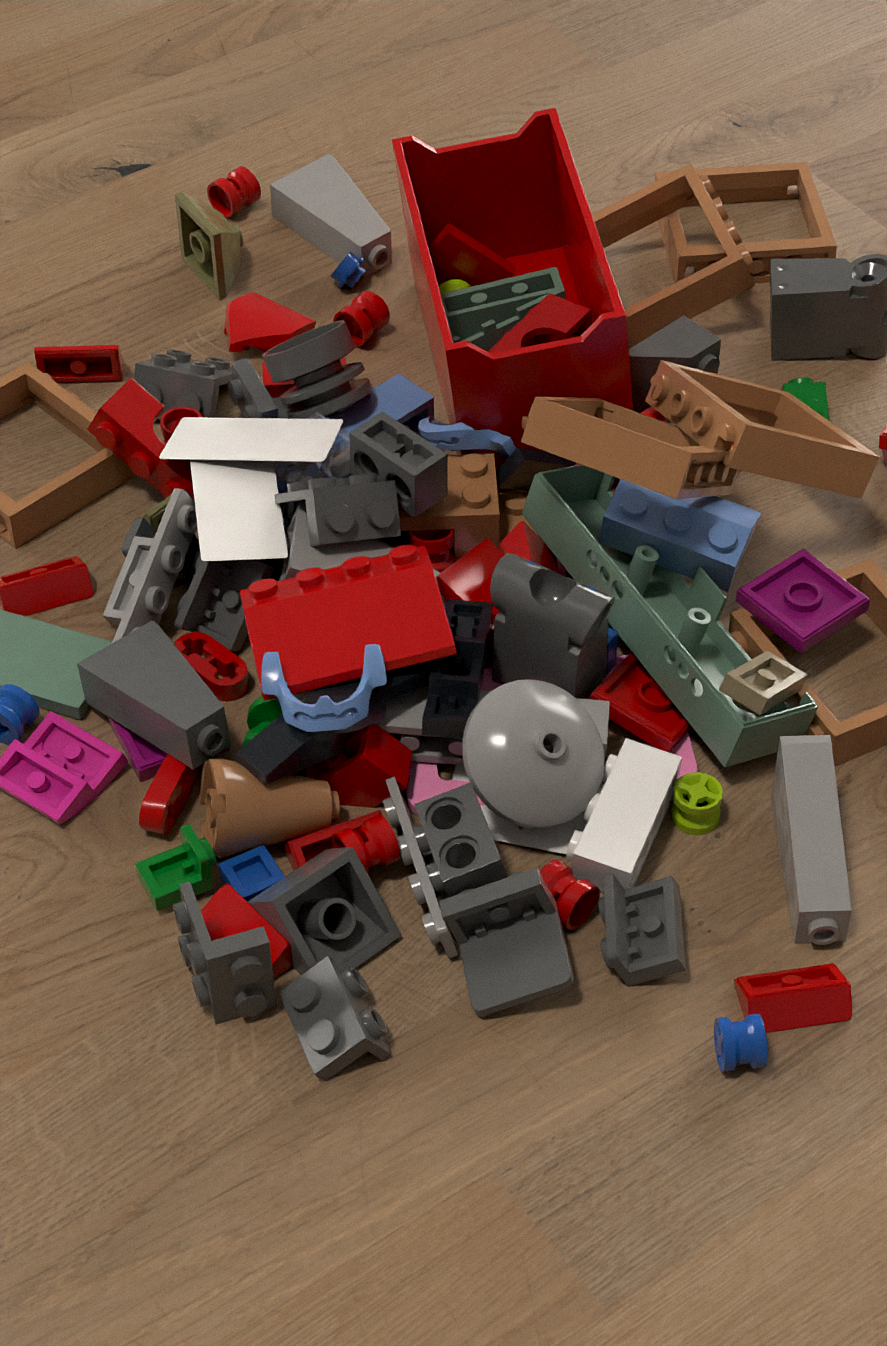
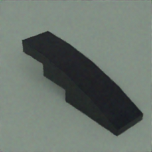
M446 599L444 609L457 654L434 659L429 676L428 698L422 717V735L463 739L467 720L475 706L479 703L493 615V603Z
M414 664L386 671V684L375 687L371 691L367 717L347 729L307 732L286 723L282 714L236 752V762L245 767L266 785L346 752L348 734L386 719L387 702L424 688L426 670ZM361 678L320 687L301 700V702L313 705L320 696L324 695L329 696L336 703L344 701L356 691Z

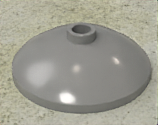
M539 680L509 682L499 686L483 697L467 720L462 741L463 762L467 777L481 801L502 819L526 828H551L578 816L587 808L594 795L597 794L604 772L602 739L594 720L586 708L564 689ZM544 738L552 743L553 753L548 752L544 748Z

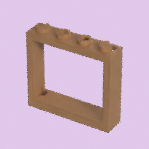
M808 162L695 169L699 177L707 174L716 192V196L711 199L719 197L722 204L798 199L811 238L742 242L736 245L738 248L745 245L754 261L753 265L747 267L754 283L770 282V259L836 258L837 244ZM675 171L655 172V181ZM797 185L798 189L787 190L788 186ZM696 200L687 206H696L699 203ZM678 210L658 220L675 283L727 257L720 244L688 246ZM686 267H694V273L683 274V272H686Z
M692 163L592 214L604 249L697 200L727 256L625 308L629 349L682 316L691 319L756 286L747 268L754 264L745 245L739 248L736 246L742 243V240L732 220L724 223V221L729 219V216L720 198L711 199L716 196V192L707 174L699 177Z
M663 360L660 361L656 374L650 380L652 384L645 401L701 446H712L713 448L729 451L732 443H734L730 455H725L723 461H721L727 467L857 498L863 497L879 456L791 393Z
M29 362L0 377V420L33 402L98 451V453L16 502L0 490V537L15 549L136 476L123 460L110 449L103 447L96 440L95 436L87 430L97 412L81 402L75 393L68 392L62 388L49 374L42 373Z
M535 397L529 415L522 418L521 426L525 430L521 440L522 443L676 500L731 494L739 470L729 468L721 462L725 455H730L733 446H731L729 451L713 448L712 446H701L675 425L599 398Z
M871 558L836 571L835 573L870 598L869 609L865 613L887 637V575ZM744 608L730 613L728 632L751 659L768 650L788 662L767 638L776 634L774 631ZM804 682L799 692L786 699L792 708L798 707L804 693L807 692L816 702L818 709L805 736L830 735L834 767L887 745V702L839 722L806 682Z

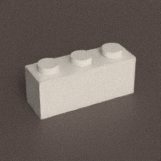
M627 738L618 756L609 755L601 781L605 783L601 794L597 793L594 795L585 809L584 820L588 822L584 831L575 830L568 845L566 859L572 860L574 877L589 880L601 892H604L603 877L612 874L615 875L624 889L634 887L673 798L674 784L680 775L681 756Z

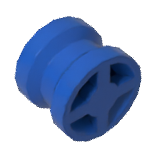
M5 684L0 687V742L10 745L14 739L19 741L24 733L23 727L33 724L40 714L39 706L35 699L24 689L13 684Z
M760 1014L747 1015L743 1021L732 1022L727 1017H720L714 1020L715 1052L719 1068L722 1072L734 1071L737 1065L749 1064L754 1069L767 1066V1038Z

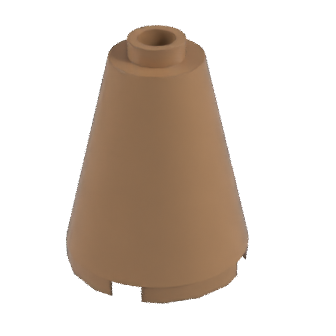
M217 758L209 759V761L204 763L201 777L200 805L205 804L206 821H201L202 838L206 837L215 857L224 858L247 852L263 844L267 847L294 840L329 828L331 821H337L339 818V795L337 791L330 790L327 781L290 774L265 785L245 767L235 761Z

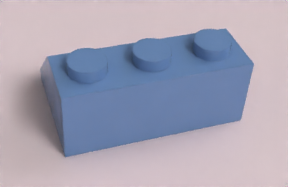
M620 479L603 516L599 542L633 556L637 547L641 545L650 546L659 554L656 565L694 579L698 568L701 566L720 590L728 592L761 513L718 496L676 500Z

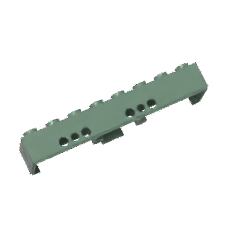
M581 464L535 474L522 515L574 580L615 597L614 604L606 617L609 624L614 630L618 631L621 639L724 767L778 752L780 736H805L818 709L816 702L807 692L804 693L798 707L792 708L784 700L762 715L738 708L733 703L731 697L719 691L725 675L750 661L751 658L719 621L728 599L701 566L698 568L690 586L681 574L656 565L659 554L650 546L641 545L637 547L633 556L599 542L603 516L613 496L611 489L616 477Z

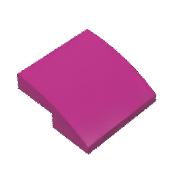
M50 711L24 744L14 739L0 757V789L61 825L94 800L115 779L129 761L121 751Z

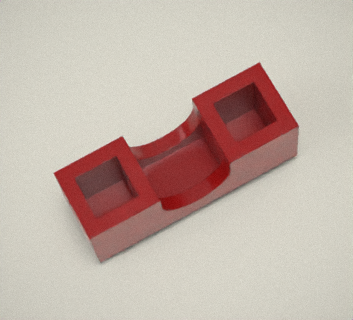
M549 293L540 303L531 308L527 315L510 331H507L502 339L488 352L492 354L581 336L593 324L591 309Z
M130 378L100 407L87 430L95 436L96 440L103 447L115 453L130 467L133 473L144 478L165 499L176 488L184 489L194 500L190 460L159 458L166 444L156 436L153 423L161 413L164 405L135 380Z

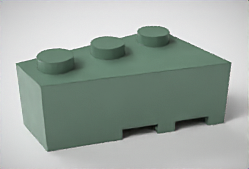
M557 267L440 294L453 343L467 340L486 351H489L502 339L507 331H510L527 315L531 308L540 303L549 293L566 299L565 289Z

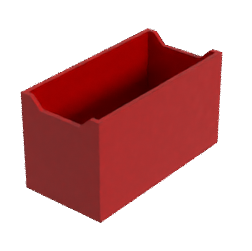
M556 108L534 112L517 133L437 149L414 136L392 139L414 284L449 425L462 422L474 430L489 429L511 437L516 448L543 451L521 442L525 431L521 426L522 418L529 415L535 397L599 398L633 410L626 313ZM450 223L515 265L514 276L557 267L565 289L566 300L591 309L593 324L578 337L492 354L467 340L453 343L428 246ZM488 449L457 450L458 452H456L457 455L494 453L496 471L506 461V459L501 458L493 450Z

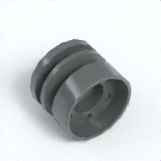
M344 320L307 331L271 348L262 355L274 383L293 380L295 386L289 388L280 396L283 405L302 401L287 412L289 419H326L350 408L356 401L365 397L373 390L368 378L349 382V380L365 370L363 363L355 362L342 365L340 359L356 348Z

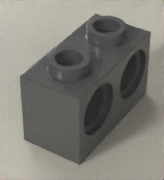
M383 411L349 433L351 474L377 473V482L395 480L398 506L413 517H417L448 495V454Z
M471 782L414 804L421 824L413 826L412 829L422 855L432 852L435 862L426 865L436 894L446 891L448 897H452L466 889H475L508 877Z

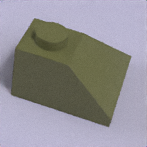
M183 192L175 194L181 259L219 300L225 299L242 264L240 249L244 243L242 233L238 226L231 224L221 212Z

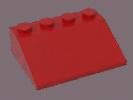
M414 545L399 546L392 549L387 555L374 558L366 556L353 557L346 560L342 566L325 570L318 567L308 568L298 572L295 577L280 581L262 579L252 583L249 588L240 590L261 693L262 660L266 652L279 653L284 680L287 682L292 694L361 678L363 674L365 645L369 644L380 645L386 671L457 654L432 563L425 545L420 547ZM262 693L263 701L277 698L275 695Z

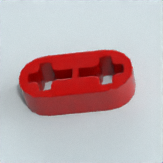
M201 632L184 634L175 641L174 645L219 701H235L247 693L249 688L247 665L211 636Z
M166 755L143 798L139 813V826L141 829L163 835L170 833L193 790L198 767L191 769L171 755Z

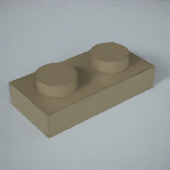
M767 650L728 672L719 691L731 697L733 703L738 708L746 712L762 715L799 692L808 674Z

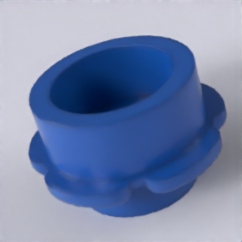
M349 252L330 277L339 283L338 288H342L344 284L352 288L365 273L366 269L360 265L364 261L363 256L359 259L352 252Z

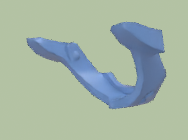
M430 417L419 421L418 429L421 437L442 451L458 452L457 450L488 449L493 450L501 458L507 460L517 449L511 437L489 429L474 430L462 422L448 425L436 420L431 421Z
M365 645L363 674L356 691L348 699L338 703L333 702L329 696L324 695L320 696L318 701L311 705L302 703L290 692L287 682L284 680L278 652H266L262 660V693L275 695L282 707L285 722L307 732L347 729L367 717L371 691L375 687L385 685L387 681L384 657L380 645Z

